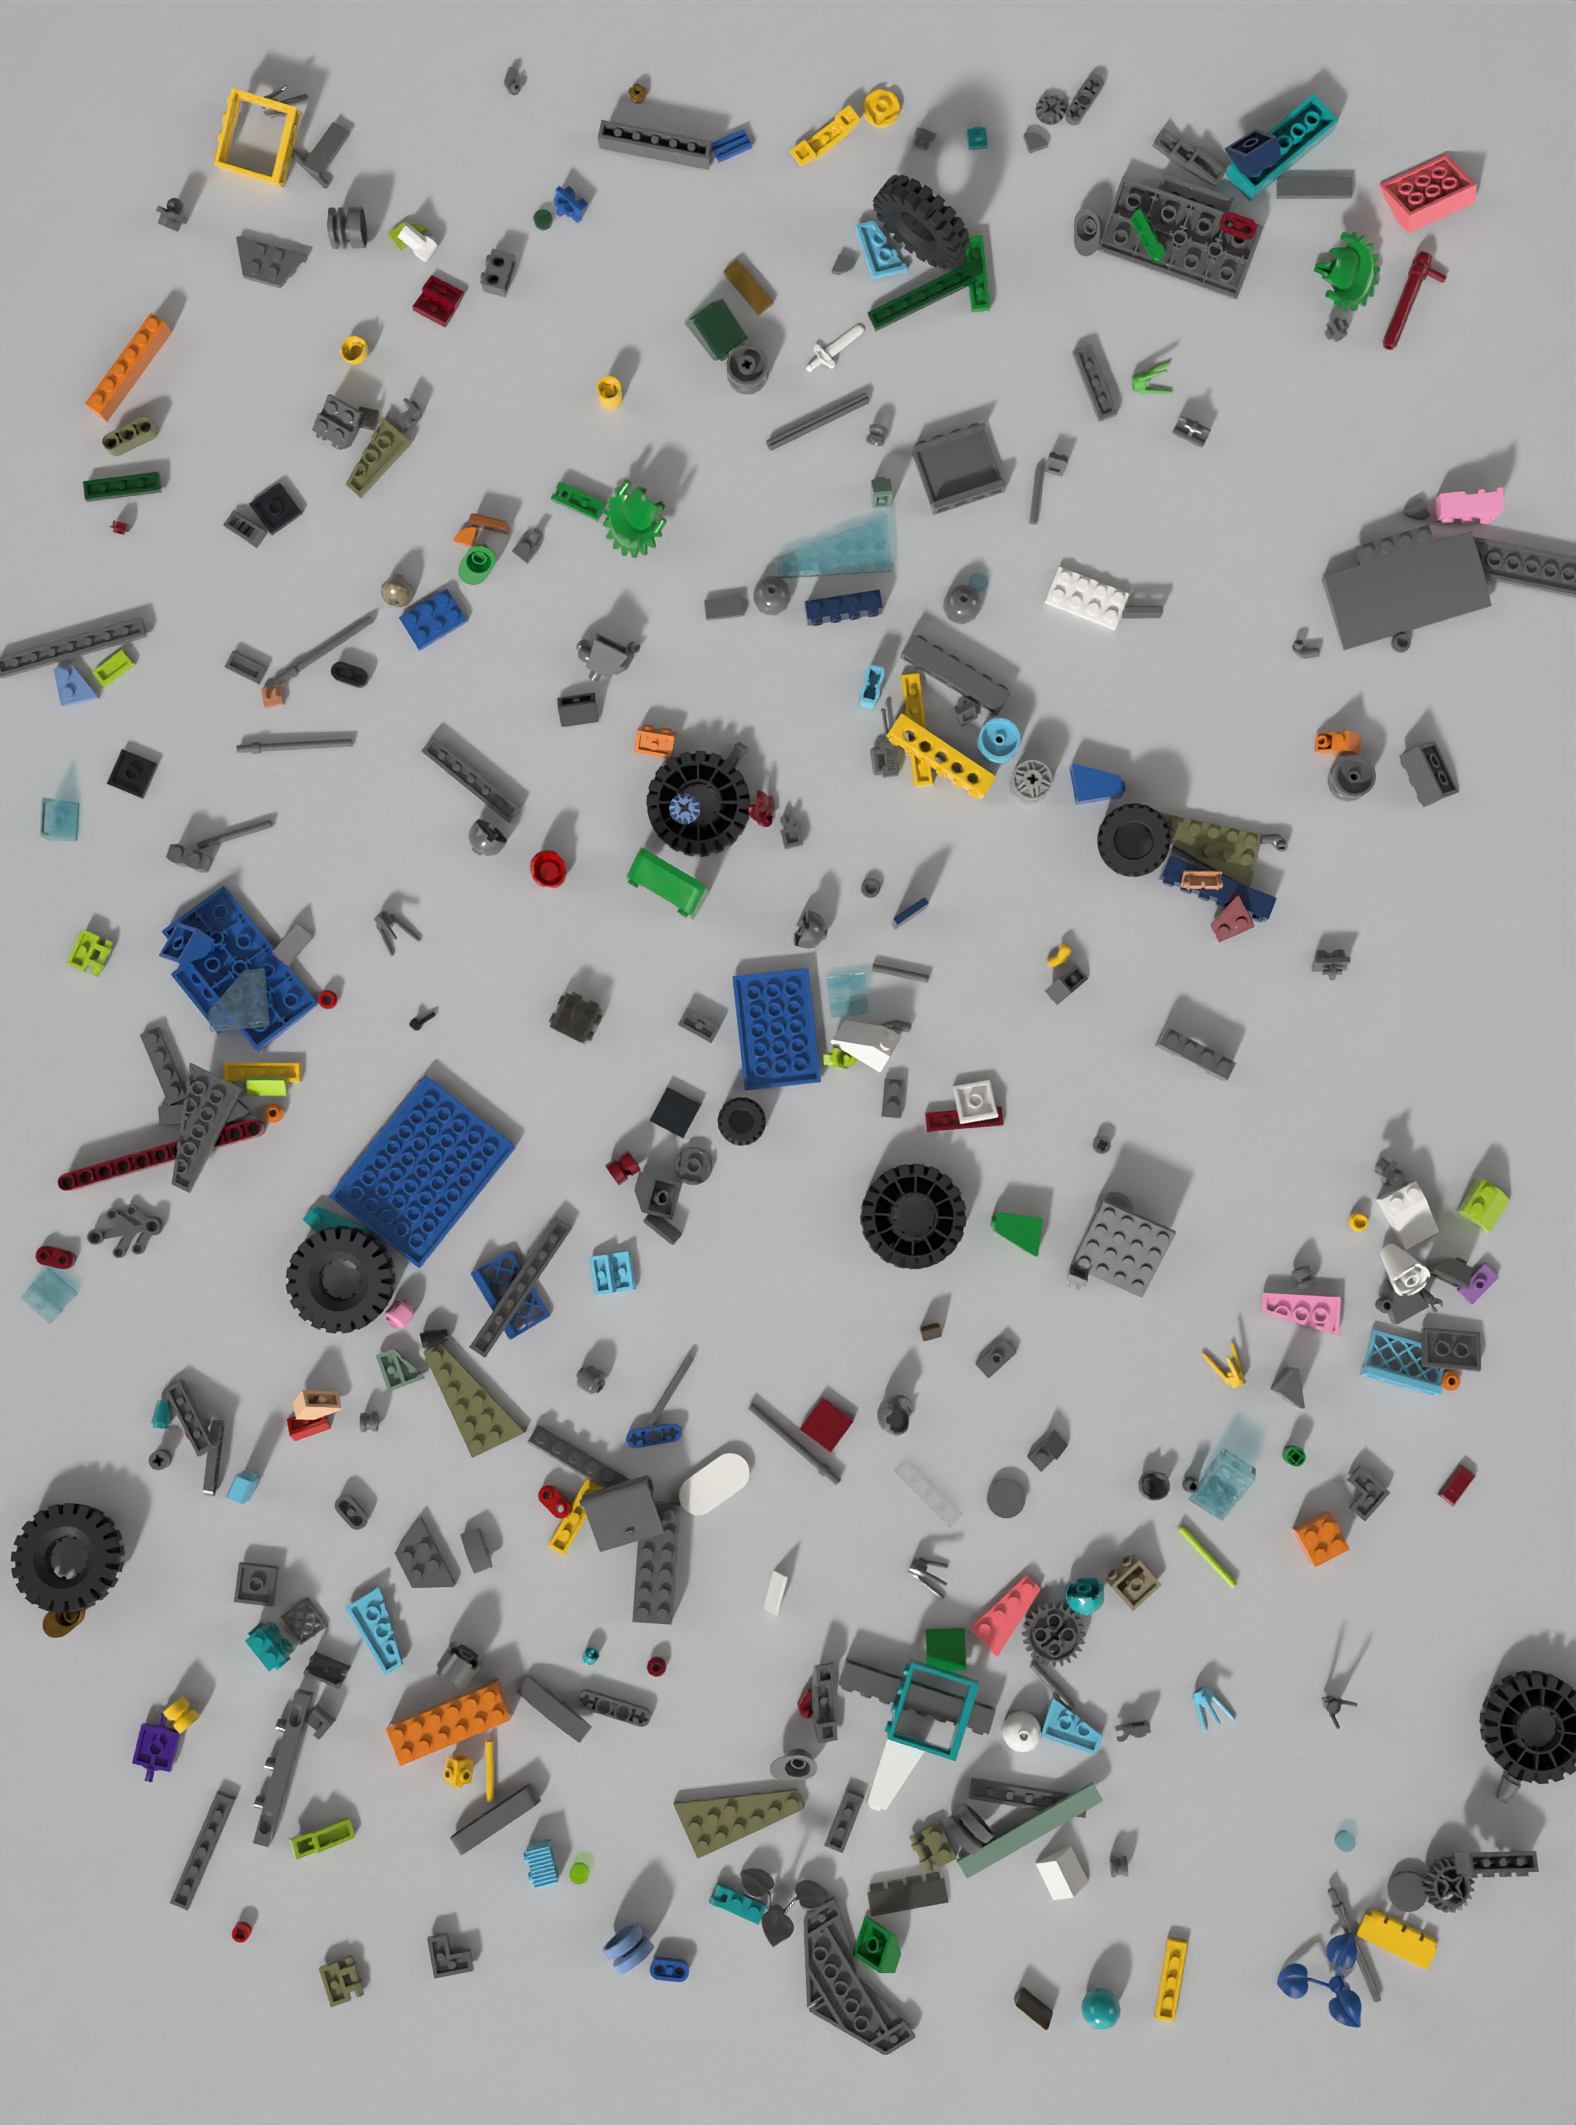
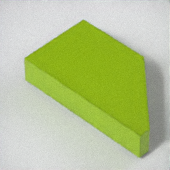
M401 223L388 233L399 250L407 246L397 237L407 223ZM409 223L421 234L428 231L425 225Z

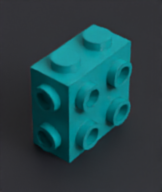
M268 1621L264 1625L261 1622L247 1633L250 1637L245 1642L269 1672L273 1668L276 1670L280 1669L291 1659L289 1655L293 1652L291 1649L292 1645L288 1639H284L280 1635V1630L276 1624Z

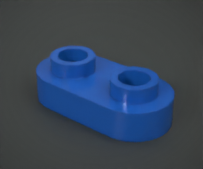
M658 1957L650 1964V1974L656 1980L683 1982L689 1975V1965L681 1959ZM662 1965L663 1969L658 1970L656 1966ZM677 1967H682V1968H683V1971H682V1972H678V1971L676 1970V1968H677Z

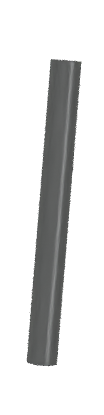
M271 820L197 842V846L200 850L272 828L273 826Z
M686 1357L647 1422L652 1426L658 1420L694 1361L692 1357Z

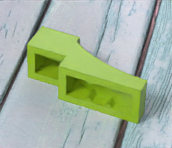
M346 1818L288 1839L293 1857L298 1860L315 1852L319 1853L355 1838L350 1818Z

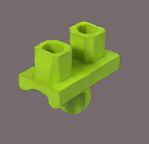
M832 1048L833 1053L823 1054L824 1065L833 1066V1068L848 1069V1067L854 1066L857 1062V1058L840 1048Z

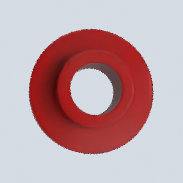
M325 990L320 993L318 1002L322 1008L332 1009L337 1005L338 997L333 991ZM327 997H331L330 1003L325 1002Z

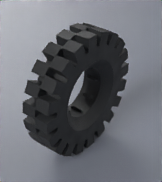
M892 175L874 197L873 208L874 211L878 212L876 216L879 221L884 223L883 227L888 233L895 234L892 238L898 244L902 242L905 244V250L911 254L913 251L916 252V257L923 262L927 260L929 265L934 267L938 265L941 269L952 268L969 247L968 230L964 228L965 224L962 219L955 216L957 212L951 205L945 206L944 202L946 200L939 194L934 197L933 190L930 187L924 185L922 188L920 181L914 178L909 180L908 176Z
M697 750L696 753L692 754L689 751L681 753L680 757L676 759L672 757L666 761V765L656 771L654 780L651 779L646 800L649 820L660 840L664 844L669 845V848L672 850L683 852L684 855L692 857L694 855L705 857L714 852L717 854L724 851V848L728 845L734 844L737 841V837L742 835L746 828V822L750 815L747 806L750 805L748 786L741 772L728 759H722L721 755L713 752L706 754L705 751ZM696 784L706 785L708 789L709 787L712 788L717 794L716 800H719L718 810L714 811L715 815L707 821L702 820V822L680 824L671 817L669 806L672 799L678 794H683L686 788L692 785L695 787Z
M917 1163L899 1165L878 1177L866 1192L865 1198L862 1201L860 1225L863 1228L862 1233L865 1240L868 1241L871 1250L881 1257L880 1259L886 1263L910 1270L930 1267L951 1255L957 1248V1244L961 1242L967 1221L965 1201H962L960 1196L962 1193L951 1182L952 1179L946 1174L943 1175L932 1166L927 1167L924 1164ZM911 1196H918L923 1198V1202L926 1200L930 1204L934 1220L932 1226L928 1227L930 1230L925 1235L919 1236L917 1234L916 1237H909L904 1235V1231L901 1233L894 1223L896 1219H893V1212L895 1206H899L897 1203L902 1198L908 1197L910 1199Z
M337 1226L336 1228L330 1227L315 1233L298 1247V1250L293 1253L289 1261L291 1263L290 1267L287 1268L286 1278H288V1283L286 1284L287 1294H291L292 1299L290 1303L293 1309L298 1308L300 1311L298 1315L304 1321L309 1320L312 1322L311 1326L318 1330L324 1328L328 1333L336 1334L337 1332H342L344 1334L366 1327L385 1310L394 1292L395 1273L392 1271L394 1264L392 1258H388L386 1254L388 1250L383 1244L379 1245L376 1242V1237L370 1233L367 1235L363 1233L362 1229L356 1227L351 1229L348 1226ZM343 1259V1262L347 1260L356 1266L355 1269L359 1270L361 1275L359 1284L361 1286L357 1294L353 1293L351 1298L341 1299L340 1296L336 1298L327 1292L328 1289H325L322 1282L324 1277L323 1270L327 1264H332V1260Z
M75 1503L56 1504L49 1506L46 1511L41 1510L33 1515L34 1520L27 1521L21 1528L24 1533L17 1535L13 1545L17 1546L16 1552L11 1551L10 1562H15V1567L11 1568L13 1578H18L19 1583L16 1584L19 1592L25 1593L27 1595L25 1599L31 1604H37L40 1609L54 1612H77L80 1609H88L96 1605L95 1602L97 1600H103L109 1594L107 1590L115 1587L119 1580L116 1577L117 1572H122L124 1562H120V1557L125 1555L124 1545L119 1543L122 1536L119 1530L114 1529L115 1523L112 1519L103 1515L104 1512L97 1508ZM71 1536V1539H80L84 1543L83 1547L87 1549L88 1555L84 1569L72 1579H67L65 1576L59 1577L51 1566V1556L53 1555L54 1547L57 1543H61L62 1539Z
M1532 1670V1673L1527 1671L1516 1672V1677L1508 1675L1501 1679L1503 1685L1498 1686L1495 1684L1490 1690L1493 1696L1491 1699L1486 1697L1482 1705L1486 1710L1485 1713H1480L1479 1723L1483 1725V1729H1480L1482 1740L1486 1742L1485 1748L1487 1752L1508 1773L1529 1783L1535 1781L1538 1784H1549V1779L1554 1782L1563 1780L1564 1773L1572 1775L1576 1771V1691L1561 1679L1549 1673L1547 1675L1542 1671ZM1534 1708L1542 1710V1708L1549 1709L1550 1715L1554 1717L1556 1722L1553 1738L1541 1747H1536L1535 1745L1533 1747L1526 1746L1524 1744L1525 1740L1520 1738L1519 1724L1522 1717Z

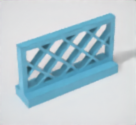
M1372 1329L1364 1367L1361 1368L1360 1375L1428 1395L1438 1396L1442 1393L1443 1387H1441L1444 1369L1428 1368L1423 1371L1417 1362L1421 1360V1357L1416 1359L1410 1350L1415 1346L1421 1349L1420 1342ZM1376 1335L1383 1337L1386 1345L1378 1348L1375 1344ZM1396 1341L1401 1342L1405 1350L1398 1354L1392 1346V1343ZM1388 1346L1394 1356L1385 1360L1380 1351ZM1405 1352L1412 1359V1362L1404 1365L1399 1357ZM1376 1353L1383 1362L1378 1366L1370 1364L1371 1356ZM1395 1358L1401 1366L1397 1371H1393L1388 1365V1362ZM1415 1364L1420 1374L1411 1376L1406 1368ZM1433 1369L1437 1375L1436 1382L1429 1381L1425 1373Z

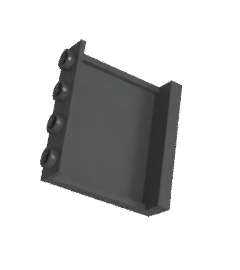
M974 423L964 430L955 429L948 435H937L933 440L927 442L922 440L913 446L912 455L933 515L1005 492L1006 483L999 474L984 431L985 423Z

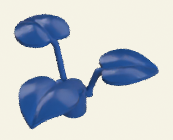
M1349 1932L1335 1936L1327 1944V1958L1330 1962L1336 1963L1335 1968L1338 1976L1332 1977L1329 1983L1307 1977V1968L1298 1963L1290 1964L1281 1971L1278 1976L1277 1986L1285 1995L1293 1999L1302 1998L1308 1991L1307 1982H1313L1330 1988L1336 1994V1997L1332 1998L1329 2002L1331 2016L1345 2026L1361 2027L1362 2004L1360 1997L1357 1993L1350 1990V1985L1343 1980L1344 1975L1340 1970V1966L1343 1969H1350L1356 1962L1357 1941L1353 1933Z

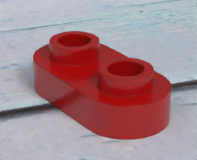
M546 1485L539 1490V1501L556 1518L564 1519L570 1516L572 1505L556 1487ZM546 1492L550 1493V1497L548 1499L545 1498ZM560 1505L563 1506V1511L561 1513L558 1511V1507Z

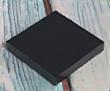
M280 482L249 503L272 536L302 515V512Z
M122 749L107 784L144 799L158 764Z
M667 1087L649 1121L684 1139L701 1104Z

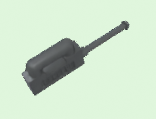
M883 708L881 712L885 742L879 743V747H873L870 750L874 775H883V778L896 777L899 775L896 760L897 751H895L896 745L892 744L889 738L886 737L888 726L886 709ZM878 754L884 756L885 766L880 767Z

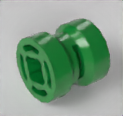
M1289 1445L1282 1451L1283 1460L1292 1466L1298 1467L1305 1462V1452L1297 1446Z

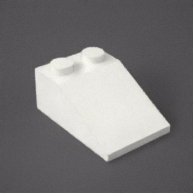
M844 1020L830 1043L881 1072L902 1036L885 1026Z
M1409 1181L1376 1199L1404 1250L1439 1232L1427 1200L1416 1181Z

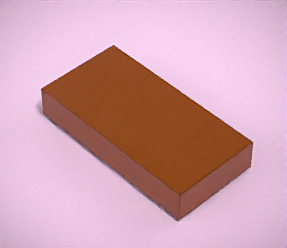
M474 513L470 514L469 521L472 526L504 534L509 533L510 528L507 521Z

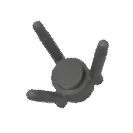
M285 85L270 95L264 96V98L289 104L308 98V95L304 94L283 101H278L277 98L274 99L275 96L289 88L288 85ZM262 106L264 114L266 116L270 115V118L287 116L286 113Z
M383 911L374 918V921L377 923L376 928L379 930L391 956L394 953L384 931H388L393 939L396 940L397 936L391 929L394 925L393 922L416 941H420V938L398 921L393 914L389 915L387 911Z
M922 1557L919 1560L914 1558L908 1573H911V1577L917 1579L939 1598L944 1599V1596L921 1577L925 1575L947 1586V1582L926 1571L928 1567L925 1564L941 1568H948V1565L929 1561Z
M1333 1696L1321 1698L1324 1708L1329 1712V1716L1337 1729H1340L1335 1714L1341 1710V1705L1357 1707V1703L1343 1700L1342 1698L1336 1699Z

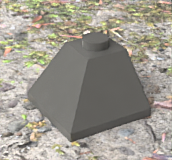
M639 1171L634 1191L641 1212L672 1220L682 1183Z
M1459 1257L1426 1266L1431 1276L1447 1284L1462 1289H1469L1472 1267L1466 1265L1467 1261Z

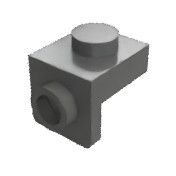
M407 398L403 401L408 410L397 419L399 426L404 432L414 428L417 421L421 418L419 413L420 407L413 400L410 402Z

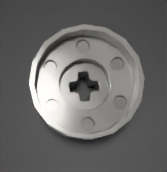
M1026 760L1020 763L1014 770L1009 782L1013 798L1024 805H1035L1041 802L1051 788L1053 782L1052 773L1048 766L1038 760ZM1030 777H1033L1034 784H1030Z

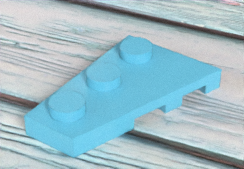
M874 220L856 224L855 230L872 280L907 272L908 267L905 263L901 262L898 253L888 244L887 238Z

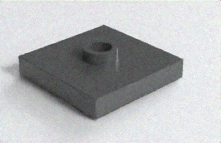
M240 1562L234 1602L273 1607L279 1566Z

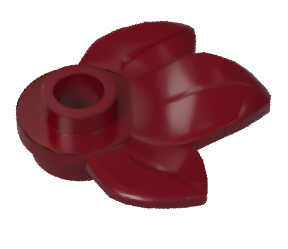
M757 790L756 804L748 805V812L758 825L762 827L771 826L773 822L772 813L775 808L774 799L772 796H767L765 792Z

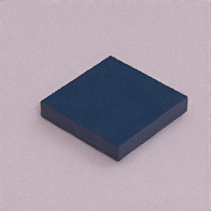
M922 898L897 915L892 921V926L895 930L927 909L929 905L927 899Z

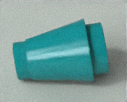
M157 1400L151 1421L153 1423L152 1428H169V1424H171L169 1401Z

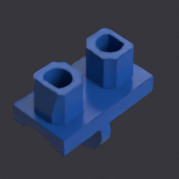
M558 186L553 200L555 202L554 205L557 207L556 214L559 217L565 214L579 223L582 220L583 213L587 210L588 203L583 198L576 201L574 199L575 192L570 186L564 189Z

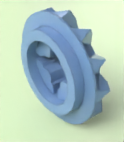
M687 793L678 794L670 803V815L680 824L692 823L699 816V802L694 796ZM689 803L688 809L691 812V814L689 812L687 813L686 811L680 814V805L682 804L685 806Z

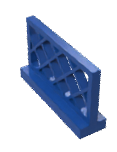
M511 1250L470 1274L492 1312L500 1302L499 1298L503 1297L495 1293L496 1283L507 1285V1291L511 1285L513 1273H519L514 1271V1267L516 1266L519 1272L522 1269ZM508 1256L514 1262L512 1270L500 1267L502 1260ZM497 1262H499V1266H498V1267H497V1266H493L494 1264H496ZM489 1267L498 1269L495 1280L486 1278L483 1271ZM499 1270L511 1272L508 1283L497 1281ZM489 1281L494 1282L493 1288ZM533 1287L530 1290L533 1294L532 1302H522V1304L530 1305L528 1316L519 1315L516 1311L513 1321L510 1320L504 1329L509 1340L550 1317ZM532 1307L541 1308L544 1316L539 1319L530 1317ZM516 1316L527 1319L525 1327L519 1331L514 1325ZM529 1319L534 1320V1322L528 1325Z

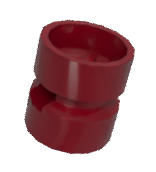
M628 1150L618 1156V1160L613 1159L605 1165L618 1185L628 1180L629 1175L634 1176L641 1171V1168Z

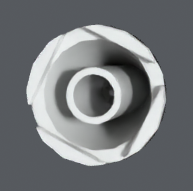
M1388 1244L1383 1247L1380 1256L1392 1287L1397 1294L1403 1296L1402 1294L1406 1293L1409 1296L1425 1287L1427 1284L1425 1280L1427 1276L1430 1277L1429 1270L1425 1265L1396 1244Z

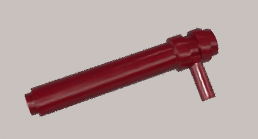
M1421 251L1413 259V265L1408 272L1409 277L1382 342L1383 347L1387 350H1393L1397 347L1422 282L1426 277L1429 276L1441 283H1444L1447 278L1446 275L1430 268L1432 265V255L1428 252Z

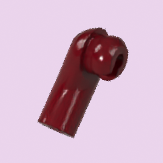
M809 1688L804 1690L797 1702L799 1713L805 1719H810L813 1716L809 1703L812 1698V1690Z

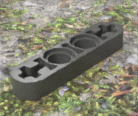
M213 1420L211 1423L210 1434L216 1447L207 1452L203 1485L204 1496L214 1497L217 1491L225 1427L223 1420Z
M582 1690L577 1697V1703L582 1709L635 1726L644 1727L649 1724L651 1719V1713L645 1707L592 1690ZM589 1695V1699L595 1701V1697H598L596 1708L592 1707L594 1702L588 1701L587 1704H584V1700L581 1697ZM602 1700L609 1701L610 1708L608 1710L600 1708L599 1703ZM626 1706L629 1709L628 1715H619L618 1708ZM632 1709H636L634 1714L640 1715L641 1712H644L645 1717L647 1719H644L643 1722L639 1721V1717L635 1715L633 1716V1719H630L632 1715Z

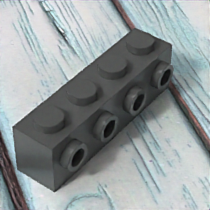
M1536 1851L1454 1853L1457 1874H1465V1878H1478L1477 1874H1482L1483 1878L1495 1877L1494 1873H1499V1877H1512V1873H1516V1877L1529 1876L1528 1872H1539Z

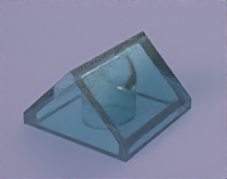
M41 798L39 836L52 841H77L79 803Z

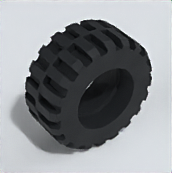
M1133 803L1115 808L1104 818L1097 835L1098 850L1104 863L1117 874L1127 877H1140L1153 872L1164 862L1170 850L1171 832L1167 821L1156 809L1154 810L1148 805ZM1137 822L1145 825L1150 830L1152 846L1144 856L1128 858L1117 849L1116 835L1125 824Z

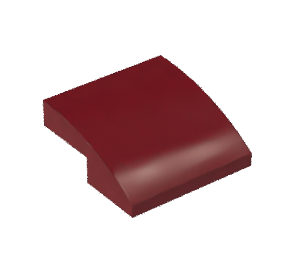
M431 275L422 287V294L413 304V311L446 328L459 307L464 292Z

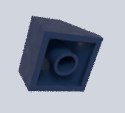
M1254 129L1225 148L1226 153L1239 172L1250 178L1259 175L1262 170L1273 166L1276 161L1282 158L1277 137L1259 129Z

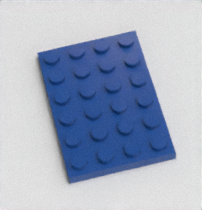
M808 968L732 976L745 1091L820 1083L821 1076Z

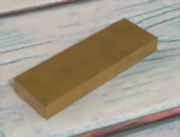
M736 260L723 271V274L758 316L773 305V301L739 260Z

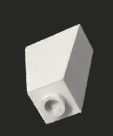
M886 1733L866 1798L870 1808L877 1811L888 1808L924 1751L888 1740Z

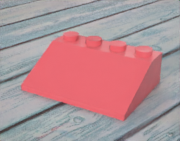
M1445 154L1380 184V189L1396 220L1409 234L1474 204L1477 184Z

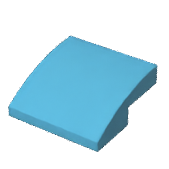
M631 1251L589 1257L595 1295L636 1289Z

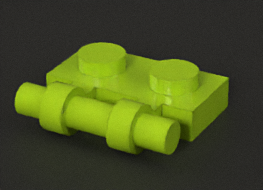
M82 929L66 964L84 972L87 971L89 966H92L91 975L98 977L100 971H103L105 967L104 962L107 956L112 952L111 947L114 942L106 939L104 946H101L99 943L102 937ZM98 950L100 951V954L98 956L97 961L95 962L92 960V958L95 954V951Z

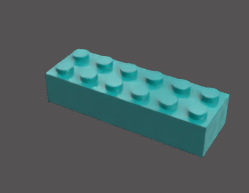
M1313 93L1267 132L1278 139L1282 155L1280 160L1276 161L1273 166L1262 170L1259 175L1251 178L1241 174L1232 162L1225 175L1251 202L1277 178L1334 131L1339 120Z

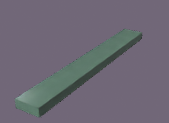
M1091 1782L991 1839L988 1843H984L981 1845L982 1849L975 1856L967 1853L958 1858L957 1863L968 1879L1099 1804L1103 1799L1094 1783Z

